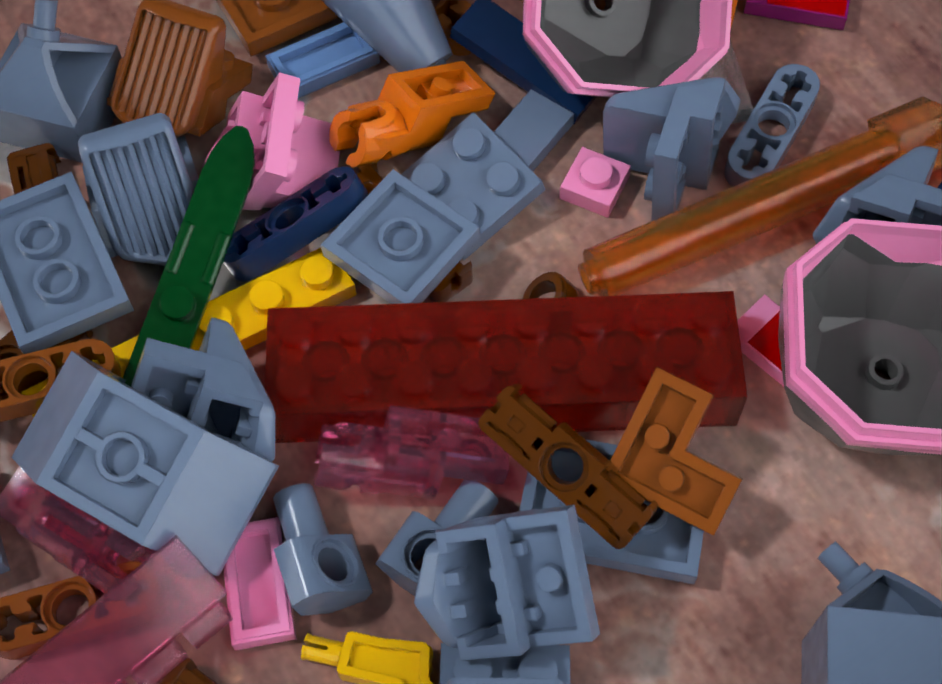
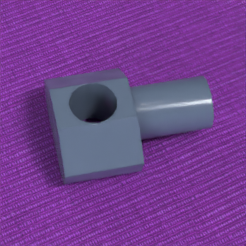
M465 478L435 521L430 520L419 512L412 511L375 564L396 584L415 596L420 571L414 566L424 556L428 546L436 540L435 532L478 517L489 516L498 504V498L483 484L476 480Z
M306 483L296 484L276 493L273 497V503L286 541L276 547L274 552L291 606L300 616L333 613L365 601L372 594L373 590L355 538L352 534H329L313 486Z

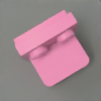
M279 72L264 96L242 90L228 113L226 127L202 164L203 169L213 148L222 136L232 128L243 126L248 129L254 145L255 170L242 210L261 211L262 208H273L328 171L338 167L340 151L335 152L329 142L331 123L303 115L304 102L297 100L300 78Z

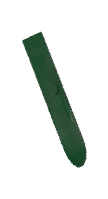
M235 126L222 136L211 151L200 173L123 379L126 380L125 384L130 387L147 338L189 349L192 348L253 179L255 170L254 145L248 129L243 126Z

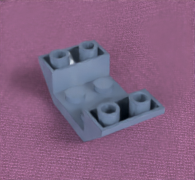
M71 351L11 458L37 485L140 545L212 575L219 576L279 465L229 437L212 433L125 384V379L77 352Z

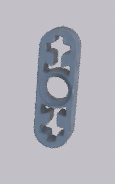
M789 64L779 68L772 77L728 154L724 173L727 182L735 190L743 193H757L767 188L814 107L820 88V81L812 69L800 64ZM792 87L801 89L794 96L791 106L783 103L786 91H790ZM764 120H776L784 125L787 132L780 136H770L761 131L758 124ZM754 150L761 152L758 166H755L752 171L742 168V166H746L749 163Z

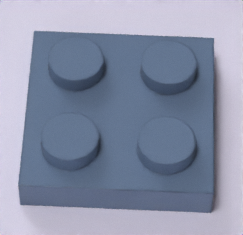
M474 112L401 174L480 227V239L462 258L463 260H466L545 191L542 180Z
M393 169L321 244V249L325 258L404 314L410 316L480 239V227Z

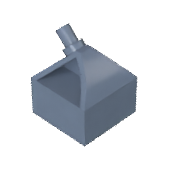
M35 0L33 24H20L0 60V142L21 148L51 143L59 157L82 163L78 149L80 137L109 128L116 116L112 111V107L107 105V97L110 95L118 64L122 57L117 45L63 33L61 29L55 27L58 0Z
M836 541L832 543L817 559L840 582L837 589L842 595L825 608L802 640L801 684H942V601L923 588L888 570L876 569L873 571L865 562L858 565Z

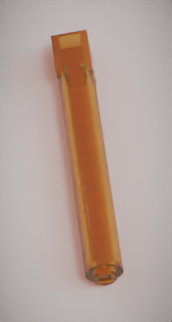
M923 96L867 119L868 130L584 249V262L578 264V271L585 289L590 295L598 293L604 301H608L833 204L843 193L915 147L929 146L939 149L932 172L942 168V104Z

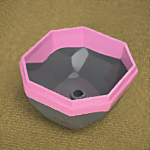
M523 0V37L526 45L563 92L570 94L612 97L621 92L699 80L728 52L730 46L732 0H605L606 5L603 11L595 6L594 0Z
M851 218L807 251L785 271L781 288L778 330L784 389L794 414L839 447L884 455H942V226ZM875 369L887 373L890 380L880 378L876 374Z

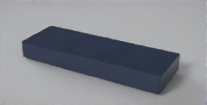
M476 0L451 29L450 38L527 92L533 90L574 113V125L597 98V96L575 95L563 92L528 49L523 37V22L491 0Z

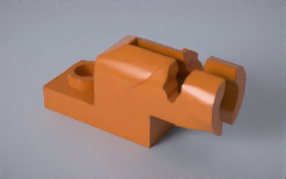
M464 61L388 74L378 100L351 105L347 110L339 112L333 118L329 128V142L336 152L355 147L359 140L357 151L349 154L346 160V164L353 168L376 163L381 159L389 160L407 151L436 145L443 137L452 117L488 109L496 93Z

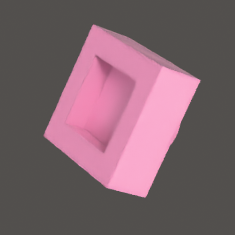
M582 147L560 186L559 199L608 218L629 179L631 165Z

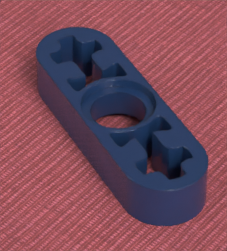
M342 166L328 171L236 231L231 239L223 264L238 281H250L259 277L343 222L368 196L367 189L351 167Z

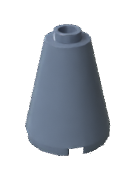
M322 0L329 9L398 72L447 64L446 61L453 54L432 0Z

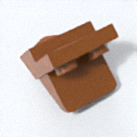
M142 0L137 8L124 57L119 61L109 97H107V105L112 107V111L122 123L156 113H163L170 118L176 137L186 133L201 137L225 119L227 99L251 83L253 64L237 59L232 52L225 50L226 24L221 17L170 0Z

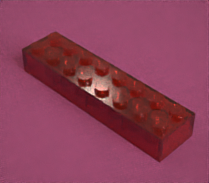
M734 291L269 308L267 313L265 391L275 410V443L483 436L486 434L479 428L478 422L480 417L487 409L493 407L498 402L496 397L505 387L517 383L523 385L518 393L520 395L525 393L557 421L556 426L566 422L576 432L626 430L656 367L714 395L699 427L737 426L748 398Z

